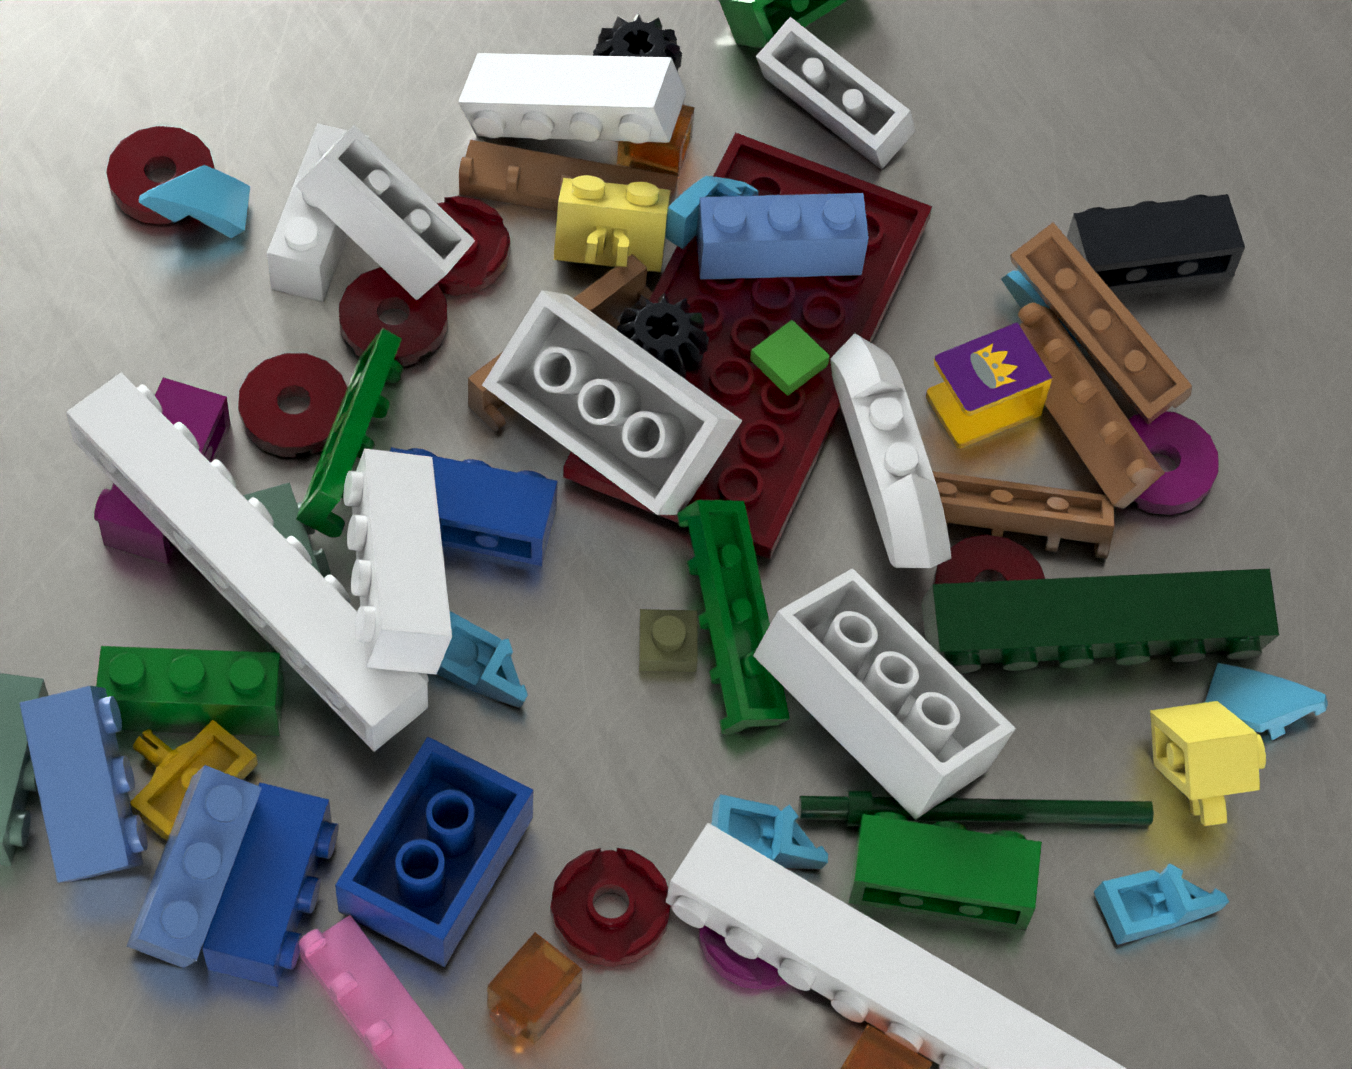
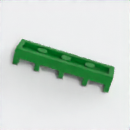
M384 328L380 330L359 357L296 517V520L328 537L336 538L341 536L345 526L343 518L331 511L340 502V499H343L344 484L348 471L352 470L356 457L361 458L364 448L374 450V441L365 435L371 418L386 417L390 408L388 399L381 395L385 382L397 383L400 381L403 373V366L394 360L402 338Z
M696 500L678 512L677 517L679 526L689 527L695 557L687 561L689 574L699 575L706 610L698 616L700 629H710L717 664L715 668L709 671L712 684H721L727 717L719 721L721 733H737L747 727L778 726L790 719L783 685L753 656L770 626L745 502Z

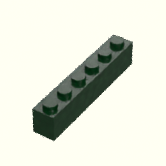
M1270 568L932 584L921 599L925 640L959 673L977 671L981 668V664L1002 663L1003 669L1010 671L1026 670L1036 667L1038 661L1059 660V665L1064 668H1076L1094 663V658L1115 657L1116 664L1133 665L1149 661L1150 655L1171 654V659L1174 662H1191L1205 658L1206 653L1227 652V658L1247 659L1261 655L1262 649L1279 636Z

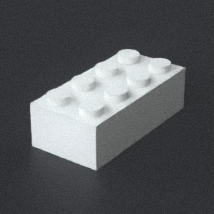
M541 290L482 384L491 393L657 515H677L678 512L687 507L742 422L737 416L569 295Z
M853 568L777 611L753 655L915 820L986 773L1016 729Z

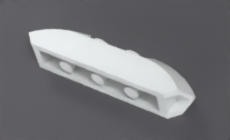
M854 333L830 359L832 378L890 564L896 568H932L950 560L951 550L940 494L923 441L895 363L884 350Z

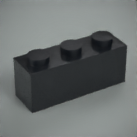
M1199 194L1184 200L1160 203L1143 201L1134 206L1111 209L1094 207L1083 212L1073 213L1067 234L1068 240L1112 292L1234 277L1245 249L1228 194L1216 196Z

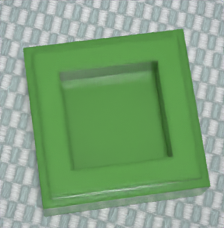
M791 320L751 350L750 360L788 396L826 368L830 355Z

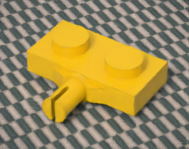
M214 720L193 740L178 746L174 750L154 735L150 729L142 732L143 739L138 736L135 740L133 749L156 766V770L151 781L130 801L132 813L139 815L146 825L167 841L190 780L195 773L206 765L243 780L258 765L257 755Z

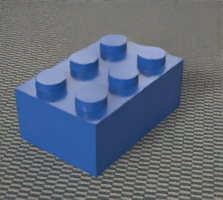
M427 736L335 884L339 913L345 916L351 915L356 922L445 967L532 821L534 790Z

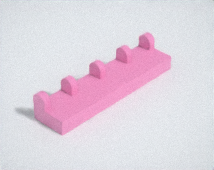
M351 915L323 933L319 929H314L300 939L299 950L301 958L382 1069H465Z

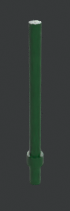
M847 790L845 796H799L798 803L799 819L845 820L846 826H860L863 814L874 816L880 812L897 813L905 816L908 821L1151 825L1154 815L1152 801L947 798L915 820L894 797H872L871 791Z

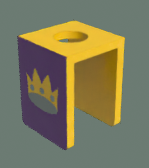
M1016 322L935 355L934 366L944 382L928 388L926 399L955 447L961 449L1041 416L1053 378L1022 328Z

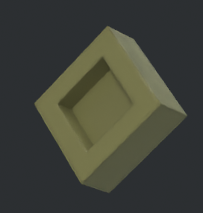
M640 609L639 671L697 672L698 610Z

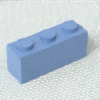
M864 194L700 197L696 230L700 279L862 275L869 239Z
M86 686L20 702L57 882H74L144 865L141 851L147 850V834L141 817L139 815L133 816L128 792L133 791L135 788L134 774L128 757L126 755L120 756L115 732L122 730V720L115 698L113 696L107 697L106 688Z
M206 765L192 776L127 947L182 968L197 961L262 787Z

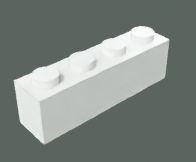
M477 53L460 96L459 104L476 136H485L487 138H533L537 140L574 139L587 142L603 140L630 141L633 143H669L686 96V90L671 57Z
M364 448L357 470L348 471L343 492L345 506H352L353 514L348 526L347 546L349 550L356 551V561L351 576L352 595L360 596L361 605L356 616L355 638L357 642H364L366 668L437 674L452 639L433 459L429 456Z

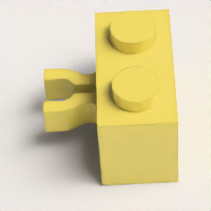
M588 175L578 176L574 179L563 178L558 200L553 260L611 267H627L628 257L633 254L647 267V271L661 272L666 241L667 210L670 203L671 190L659 189L656 185L648 182H633L628 185L606 183L598 177Z
M1218 701L1150 710L1154 767L1189 798L1190 813L1193 816L1200 815L1201 823L1204 826L1227 823L1224 795L1260 790L1259 769H1264L1266 765L1265 746L1261 736Z

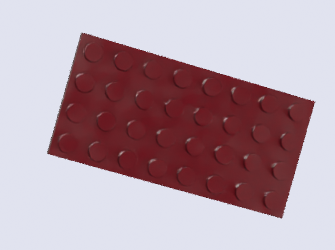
M735 132L713 177L745 182L759 191L758 196L863 193L869 237L862 275L700 279L697 239L695 235L683 249L678 246L676 247L649 299L652 303H658L659 297L665 292L670 304L675 305L686 298L690 305L689 313H702V318L705 321L704 331L707 332L706 336L709 337L708 351L704 353L702 367L698 370V373L686 372L685 380L742 420L687 506L696 500L744 501L755 554L771 559L841 409L832 378L830 359L854 333L872 343L927 226L932 206ZM793 320L830 357L826 368L787 396L750 360L751 350ZM570 452L563 466L564 478L652 512L573 452ZM659 515L679 523L677 515Z

